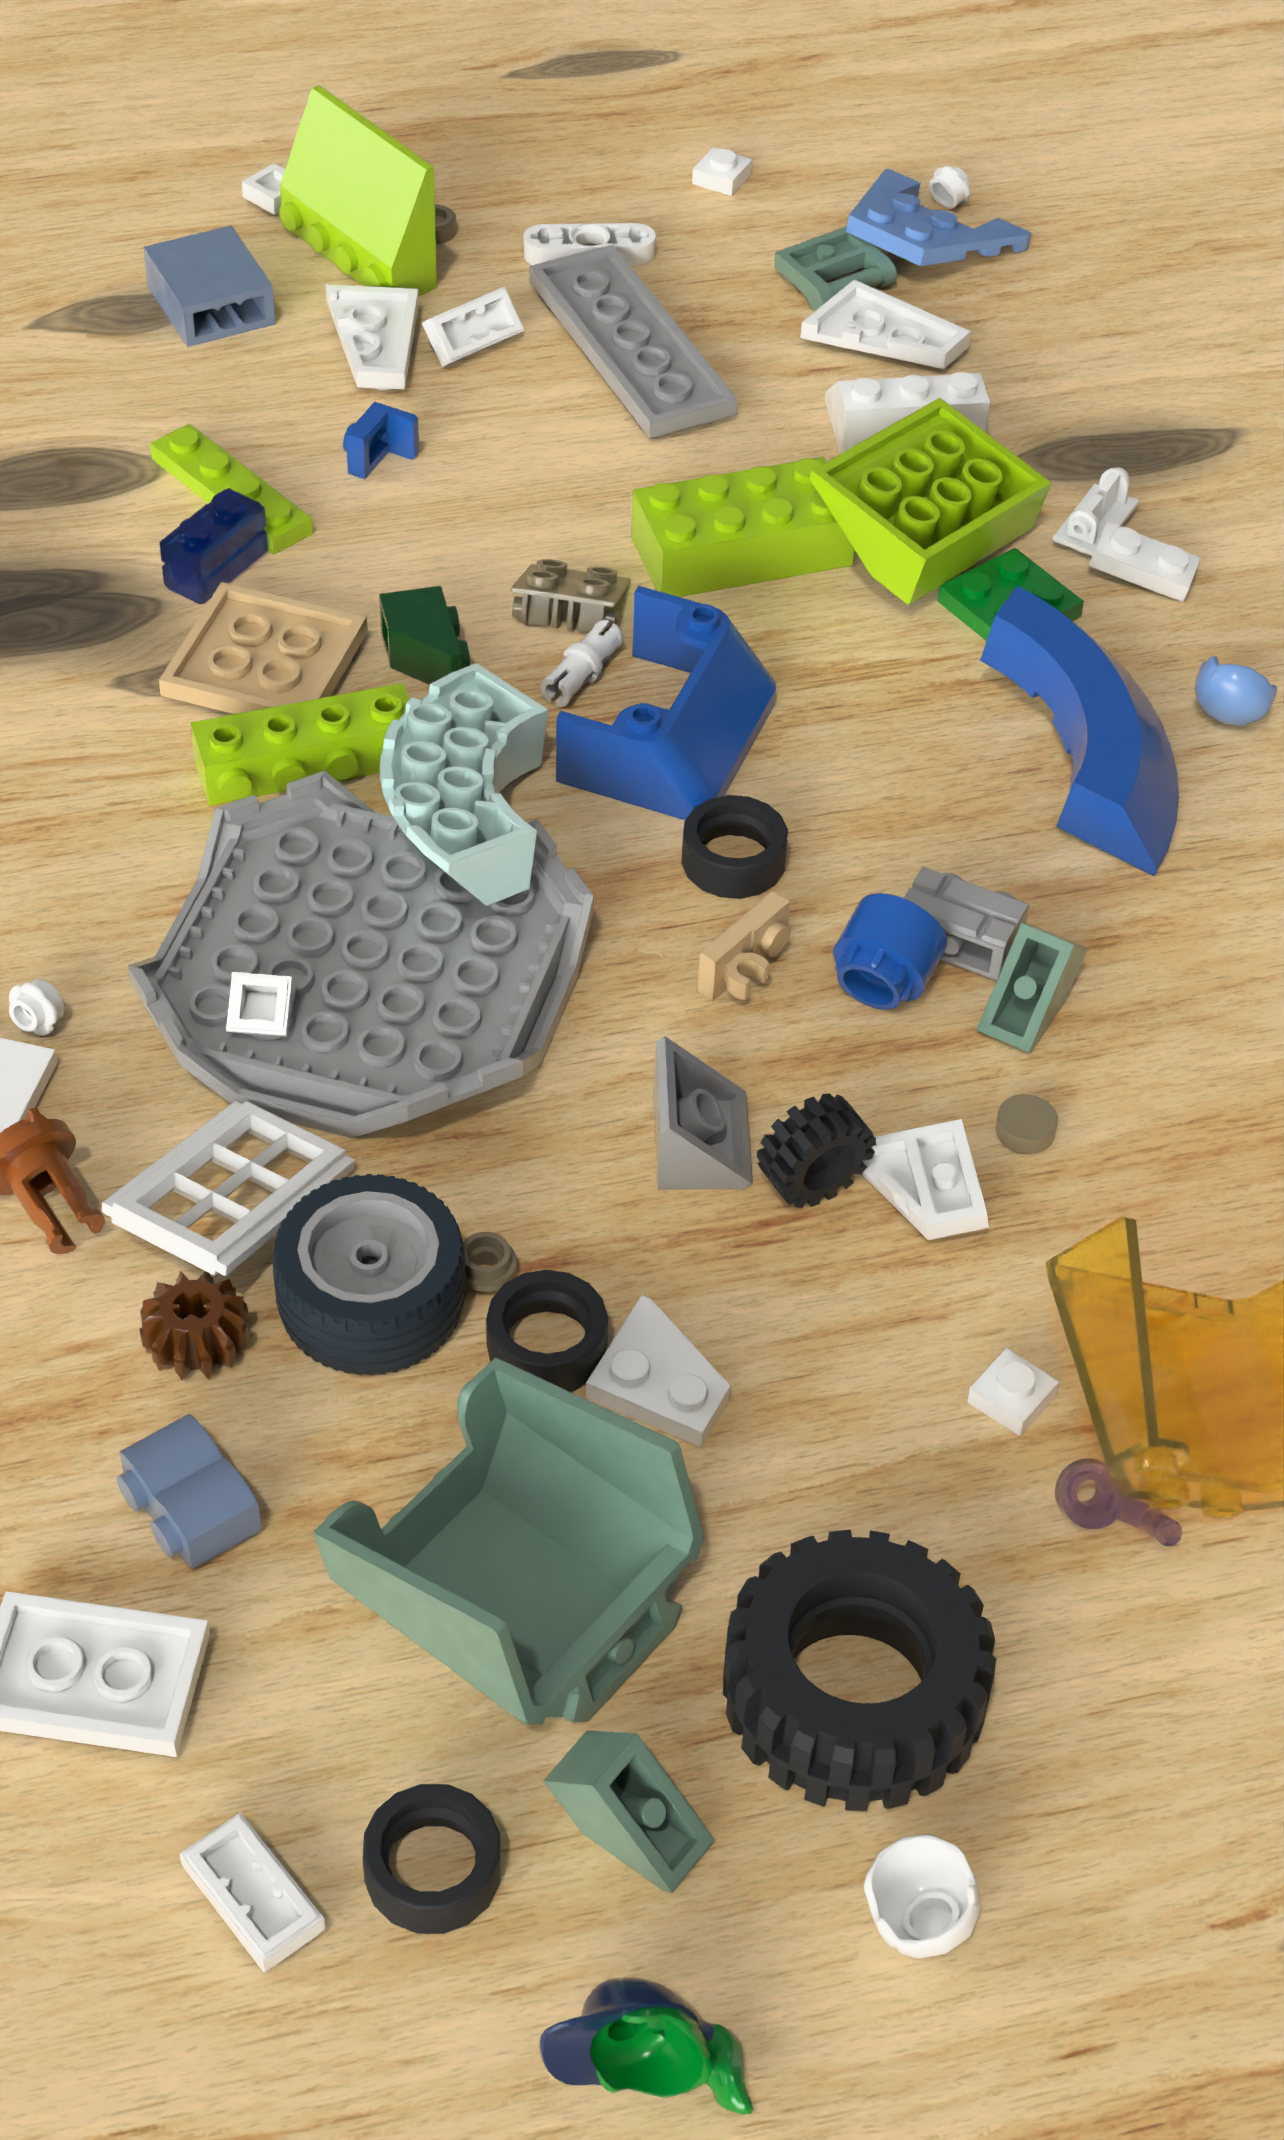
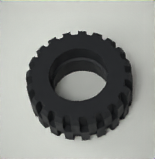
M851 1530L830 1531L826 1541L817 1542L814 1536H809L791 1543L790 1556L786 1557L782 1552L774 1553L760 1564L758 1577L754 1576L746 1580L738 1593L737 1607L730 1614L723 1671V1695L727 1698L726 1716L731 1730L738 1735L743 1734L741 1749L753 1764L760 1766L765 1761L770 1764L768 1776L770 1780L785 1790H789L795 1784L805 1789L804 1800L822 1806L826 1805L827 1798L845 1801V1810L867 1811L868 1801L882 1800L884 1808L890 1809L908 1804L910 1791L916 1789L920 1796L929 1795L943 1786L946 1772L949 1774L957 1773L969 1759L972 1743L978 1742L985 1720L994 1679L996 1658L992 1655L995 1645L992 1624L987 1618L981 1617L984 1604L974 1588L969 1585L962 1588L958 1586L961 1573L946 1560L941 1558L937 1563H934L927 1558V1548L910 1540L907 1541L905 1546L890 1542V1534L870 1530L869 1538L852 1537ZM837 1635L866 1636L884 1642L899 1651L915 1668L921 1683L908 1693L889 1701L880 1703L850 1702L834 1697L816 1687L801 1672L794 1658L809 1645L828 1637Z

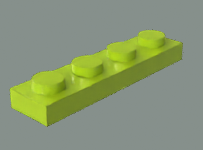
M190 423L150 443L152 460L274 555L313 534L312 518Z

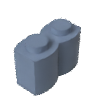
M187 1414L119 1451L123 1474L117 1476V1483L121 1493L135 1512L144 1508L154 1520L150 1523L153 1535L162 1551L169 1558L178 1554L187 1566L194 1569L262 1530L259 1505L250 1488L236 1469L222 1457L209 1434L192 1415Z

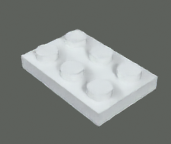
M5 1591L0 1607V1731L177 1757L210 1637L208 1620Z

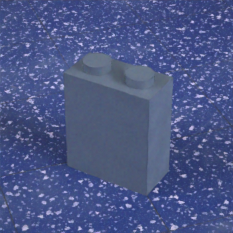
M231 225L144 247L148 287L187 347L275 325L273 285Z

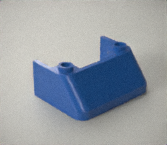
M638 586L634 592L632 656L691 674L670 710L647 703L632 705L619 713L613 725L560 711L556 720V782L685 820L696 806L711 798L725 796L774 707L776 683L722 610L712 605L698 603Z

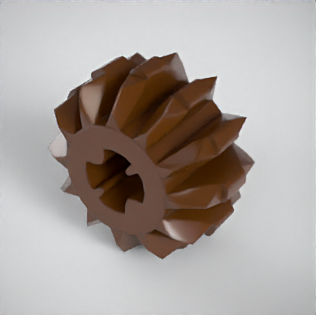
M180 1270L175 1285L157 1282L153 1292L154 1298L143 1300V1307L140 1311L142 1328L139 1331L142 1346L146 1348V1353H152L153 1362L157 1365L158 1370L174 1366L175 1373L183 1380L191 1370L200 1369L209 1380L214 1364L232 1368L236 1358L235 1351L246 1349V1343L249 1338L247 1326L249 1315L247 1304L244 1302L243 1297L236 1296V1289L232 1286L231 1280L227 1279L214 1284L213 1277L206 1271L197 1280H189Z

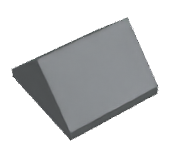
M666 1036L656 1041L653 1098L658 1190L745 1189L753 1184L746 1091Z

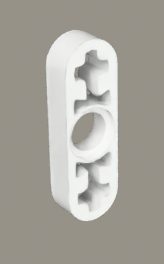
M640 223L539 224L529 227L524 232V259L529 264L535 265L614 245L630 266H642L650 263L655 257L656 234L651 227Z

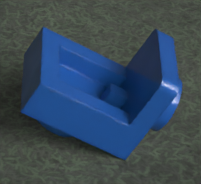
M374 402L356 423H352L345 432L343 448L347 452L348 474L366 479L389 452L413 460L419 453L418 417L415 414Z

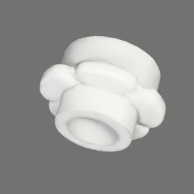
M939 167L935 170L934 178L929 183V190L934 200L940 206L946 209H953L957 205H963L968 201L970 180L966 173L958 167Z
M35 979L24 983L23 986L17 984L9 993V1001L11 1003L9 1006L10 1017L15 1025L23 1031H33L39 1036L48 1035L54 1029L53 1024L64 1014V1003L61 995L53 985L45 980Z

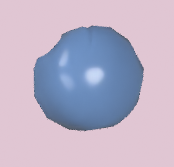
M1211 656L1207 662L1202 663L1195 683L1197 702L1203 711L1221 723L1238 726L1258 721L1266 715L1278 689L1276 685L1271 686L1266 677L1252 668L1235 664L1219 665L1218 658L1215 656Z

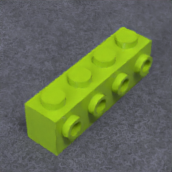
M399 683L190 722L195 765L208 806L237 801L252 795L258 797L287 791V783L322 771H326L337 781L380 773V757L386 731L393 719L399 720L405 714L406 703L410 700L404 684Z

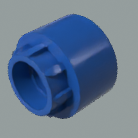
M884 893L867 895L859 901L833 948L838 982L855 1000L876 1009H893L898 1006L900 1001L908 1002L915 1000L924 991L946 950V934L939 922L930 913L907 899Z

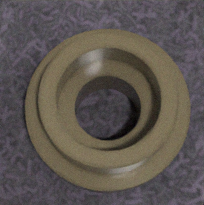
M479 1232L469 1236L463 1242L466 1287L475 1291L491 1292L499 1290L505 1283L514 1278L517 1270V1257L513 1248L502 1236L492 1232Z

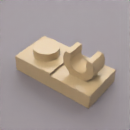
M772 890L705 947L699 955L697 992L712 1002L726 990L734 997L745 1000L749 997L750 980L746 976H752L758 981L765 983L768 980L769 962L766 958L778 955L790 937V928L788 927L790 901Z

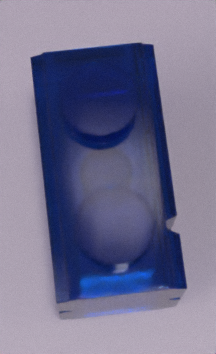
M228 488L217 493L209 504L204 505L190 518L182 521L180 526L159 542L161 561L165 563L162 566L164 585L169 590L201 605L211 599L221 582L230 583L268 551L267 532L264 530L266 527L265 508L261 503Z

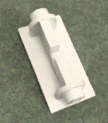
M1119 467L1107 469L1102 474L1099 485L1094 484L1055 533L1052 541L1068 546L1077 552L1092 556L1106 521L1122 527L1139 505L1140 500L1128 496L1130 486L1128 473Z

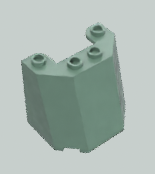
M495 1357L462 1388L458 1397L457 1408L458 1422L466 1447L445 1468L440 1470L431 1482L400 1512L396 1513L382 1529L374 1510L370 1506L355 1500L344 1503L330 1513L325 1521L313 1531V1535L328 1575L333 1582L515 1718L527 1725L543 1724L546 1717L563 1716L572 1722L589 1721L675 1628L682 1605L673 1601L672 1597L681 1571L686 1565L696 1561L704 1539L681 1448L675 1440Z

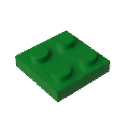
M1013 548L939 586L937 602L986 641L996 613L1017 586L1041 598L1072 621L1081 617L1084 604L1081 598L1017 548Z

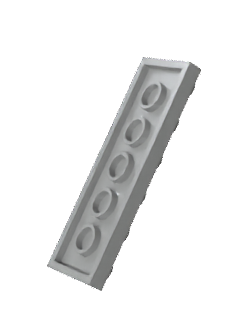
M614 245L529 266V282L649 438L669 435L672 432L737 415L738 399Z

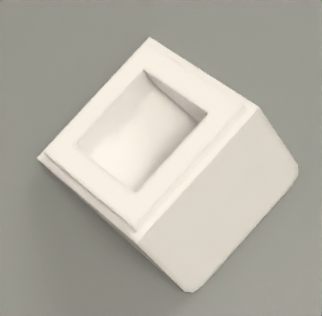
M232 972L226 1031L231 1033L287 1037L296 990V983L290 976Z

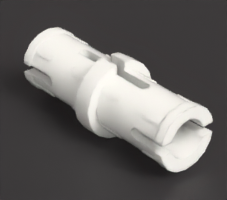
M600 620L580 643H573L564 651L562 662L540 684L541 693L549 703L562 691L563 694L556 700L555 706L564 707L568 705L572 697L586 682L592 683L600 676L603 663L624 642L622 631L617 625L613 624L602 636L601 633L609 626V621Z

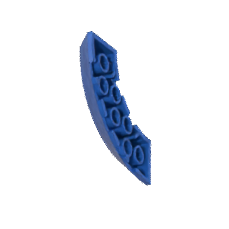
M1017 586L994 617L980 661L1014 681L1032 698L1040 696L1054 713L1052 723L1061 737L1066 753L1071 754L1073 760L1069 795L1056 827L1155 876L1170 846L1177 822L1179 803L1177 768L1171 744L1161 720L1147 696L1129 672L1102 645L1056 608Z

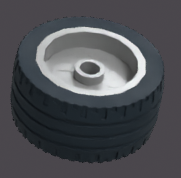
M382 1174L343 1177L340 1180H333L329 1184H323L320 1188L310 1191V1194L307 1196H303L300 1202H296L293 1205V1209L288 1211L286 1218L281 1222L273 1254L276 1303L281 1320L291 1340L295 1341L296 1346L302 1349L305 1355L312 1357V1360L315 1362H320L325 1367H332L336 1371L341 1370L344 1373H356V1375H374L378 1373L381 1375L391 1371L392 1373L397 1372L403 1368L407 1369L411 1365H416L421 1360L429 1358L433 1352H437L439 1347L447 1342V1338L451 1337L461 1317L466 1293V1266L463 1240L458 1223H456L455 1217L451 1214L448 1206H445L441 1199H438L433 1192L427 1191L425 1187H420L417 1183L408 1182L403 1178L399 1179L395 1176H384Z

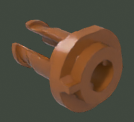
M32 1108L28 1111L24 1120L12 1124L0 1133V1195H16L33 1224L47 1235L46 1243L52 1253H69L74 1251L76 1246L44 1195L58 1188L79 1222L86 1223L94 1234L102 1230L105 1218L100 1210L92 1208L84 1185L68 1162L76 1146V1138L64 1121L60 1119H47L37 1108Z

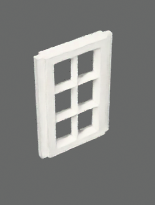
M235 1101L103 1201L102 1213L112 1217L111 1222L204 1271L214 1276L217 1273L227 1276L277 1234L279 1227H281V1222L286 1218L288 1211L293 1209V1205L296 1202H300L303 1196H307L310 1194V1191L320 1188L321 1185L346 1177L354 1170L355 1159L345 1155V1149L248 1101L242 1104ZM247 1133L271 1144L252 1160L227 1148ZM284 1151L309 1163L289 1180L264 1168ZM211 1161L235 1173L213 1191L189 1179ZM248 1180L273 1192L253 1210H249L227 1198ZM172 1191L197 1203L175 1221L150 1209ZM209 1211L235 1223L214 1241L188 1229Z

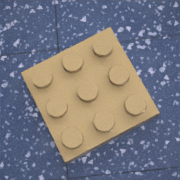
M221 582L160 677V694L163 697L233 714L329 697L332 695L368 633L367 616Z

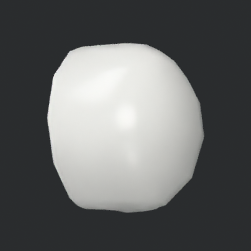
M932 1834L901 1837L878 1853L865 1878L864 1891L879 1933L890 1947H895L900 1954L917 1959L943 1955L971 1937L982 1908L980 1903L981 1897L976 1877L965 1854L957 1845Z

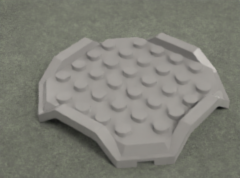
M322 771L287 783V794L259 803L255 795L215 808L198 879L155 957L128 965L131 984L181 1067L230 1104L235 1101L241 1104L248 1101L292 1124L355 1138L418 1118L521 1078L541 1066L576 984L593 915L594 895L574 868L566 869L557 856L556 843L539 820L536 819L528 822L529 825L537 830L529 889L486 906L425 856L405 835L393 816L376 813L326 771ZM232 972L290 976L296 983V990L287 1037L231 1033L226 1031Z

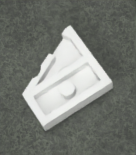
M962 1119L875 1137L876 1145L872 1146L875 1153L872 1159L863 1161L867 1168L862 1175L927 1240L989 1228L987 1210Z
M641 1295L586 1382L587 1399L700 1448L729 1402L730 1384L651 1298Z

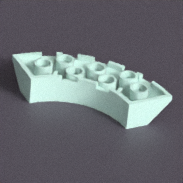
M475 663L431 683L429 694L423 699L418 700L412 697L406 703L405 714L399 720L393 719L386 731L380 757L379 777L383 796L390 812L405 835L425 856L487 906L528 890L530 887L537 830L525 822L509 806L500 791L514 779L541 766L548 709Z

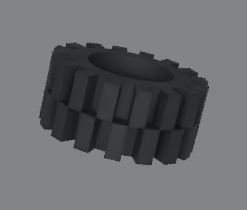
M830 1093L822 1094L819 1102L814 1096L804 1100V1108L801 1110L793 1106L786 1111L790 1117L784 1122L777 1119L771 1126L775 1133L765 1134L760 1142L764 1148L757 1150V1158L760 1161L757 1163L759 1168L789 1205L793 1203L797 1208H803L806 1202L810 1207L819 1205L822 1196H825L828 1201L836 1197V1189L841 1185L845 1189L851 1186L854 1182L850 1177L854 1173L862 1175L867 1168L863 1161L872 1159L875 1153L872 1149V1146L876 1145V1138L873 1136V1132L843 1096L837 1094L833 1097Z

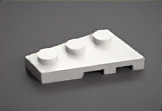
M853 280L802 322L800 338L945 369L969 348L971 331Z
M325 284L326 301L357 387L375 388L377 390L405 389L419 307L418 289Z

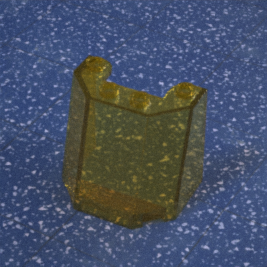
M1124 1216L1119 1217L1046 1261L1047 1277L1104 1460L1120 1496L1148 1500L1151 1508L1160 1510L1177 1509L1184 1506L1202 1509L1203 1516L1208 1518H1229L1237 1516L1243 1511L1284 1507V1279L1250 1298L1236 1300L1142 1282L1136 1220Z

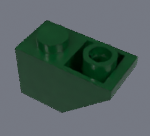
M441 586L379 594L381 636L390 668L430 685L452 672L470 666L467 641L465 639L457 640V637L460 636V624L456 606H447Z

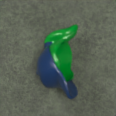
M634 1977L606 1980L591 1991L584 2003L582 2016L554 2024L541 2035L539 2043L543 2063L547 2071L562 2083L569 2085H602L607 2091L612 2093L628 2089L662 2098L689 2092L706 2083L713 2091V2096L721 2107L741 2115L753 2112L752 2102L744 2082L741 2048L735 2036L722 2025L698 2020L696 2015L679 1996L660 1983Z

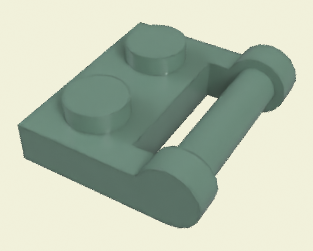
M846 227L775 252L774 268L806 295L807 301L814 311L819 309L853 280L870 287L884 288L894 284L897 279V272L893 262L873 244L847 233ZM863 267L865 268V270H862V271H860V272L854 273V274L849 275V276H846V277H844V278L835 280V281H833V282H830V283H826V282H825V281L834 279V278H836V277L842 276V275H844V274H850V273L854 272L855 270L861 269V268H863Z

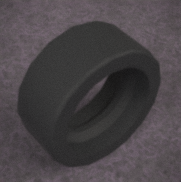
M735 795L711 798L696 806L684 821L681 864L689 880L701 890L718 897L741 899L760 895L775 886L785 871L788 828L781 814L765 802L748 796ZM727 835L744 836L757 841L765 850L750 857L731 858L711 852L703 844L713 838Z
M547 1269L523 1273L505 1283L490 1301L486 1318V1345L490 1362L496 1357L571 1392L587 1382L606 1352L608 1315L603 1298L590 1283L571 1273ZM548 1311L565 1314L578 1321L584 1328L585 1335L580 1343L565 1351L541 1353L530 1351L516 1344L510 1337L509 1331L516 1321L525 1316Z
M419 1784L395 1793L376 1809L364 1832L362 1858L364 1882L373 1905L392 1924L416 1934H444L470 1924L489 1907L500 1884V1832L491 1811L472 1793L448 1784ZM424 1826H445L462 1833L471 1841L475 1850V1865L471 1874L456 1886L442 1891H418L402 1885L394 1878L389 1866L390 1850L393 1844L406 1833Z

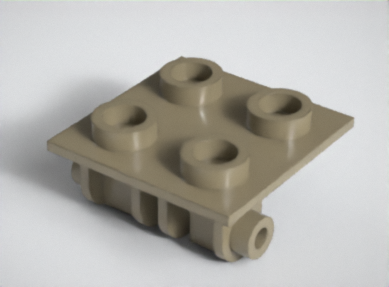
M542 559L537 561V565L531 564L511 587L512 593L523 594V597H514L512 606V617L521 618L522 624L547 627L549 625L551 600L553 598L552 628H559L563 600L569 601L567 630L573 631L575 628L578 602H580L578 631L589 633L598 621L608 620L609 626L601 633L604 635L605 631H608L613 624L616 625L617 611L609 610V607L615 606L629 586L631 578L617 577L618 572L607 567H589L587 572L569 570L567 569L568 564L559 560Z

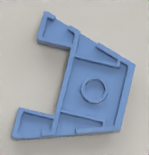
M889 168L882 172L849 214L846 227L847 233L918 266L965 260L967 251H975L986 257L999 255L1001 246L1008 245L1013 246L1012 250L1015 252H1023L1028 250L1032 234L1000 218H996L979 227L971 228L957 222V216L949 211L926 208L920 205V200L917 198L921 183Z

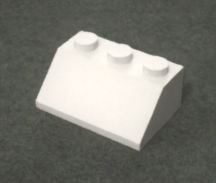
M957 372L951 375L936 376L908 375L902 378L885 379L859 378L850 381H837L825 392V403L840 454L938 398L943 399L984 432L987 431L990 400L981 373Z

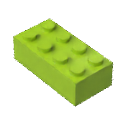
M824 457L804 458L795 462L766 467L758 466L748 470L719 475H706L702 478L673 483H659L650 487L633 489L631 538L656 591L683 597L853 566L855 550L809 478L811 471L827 462Z

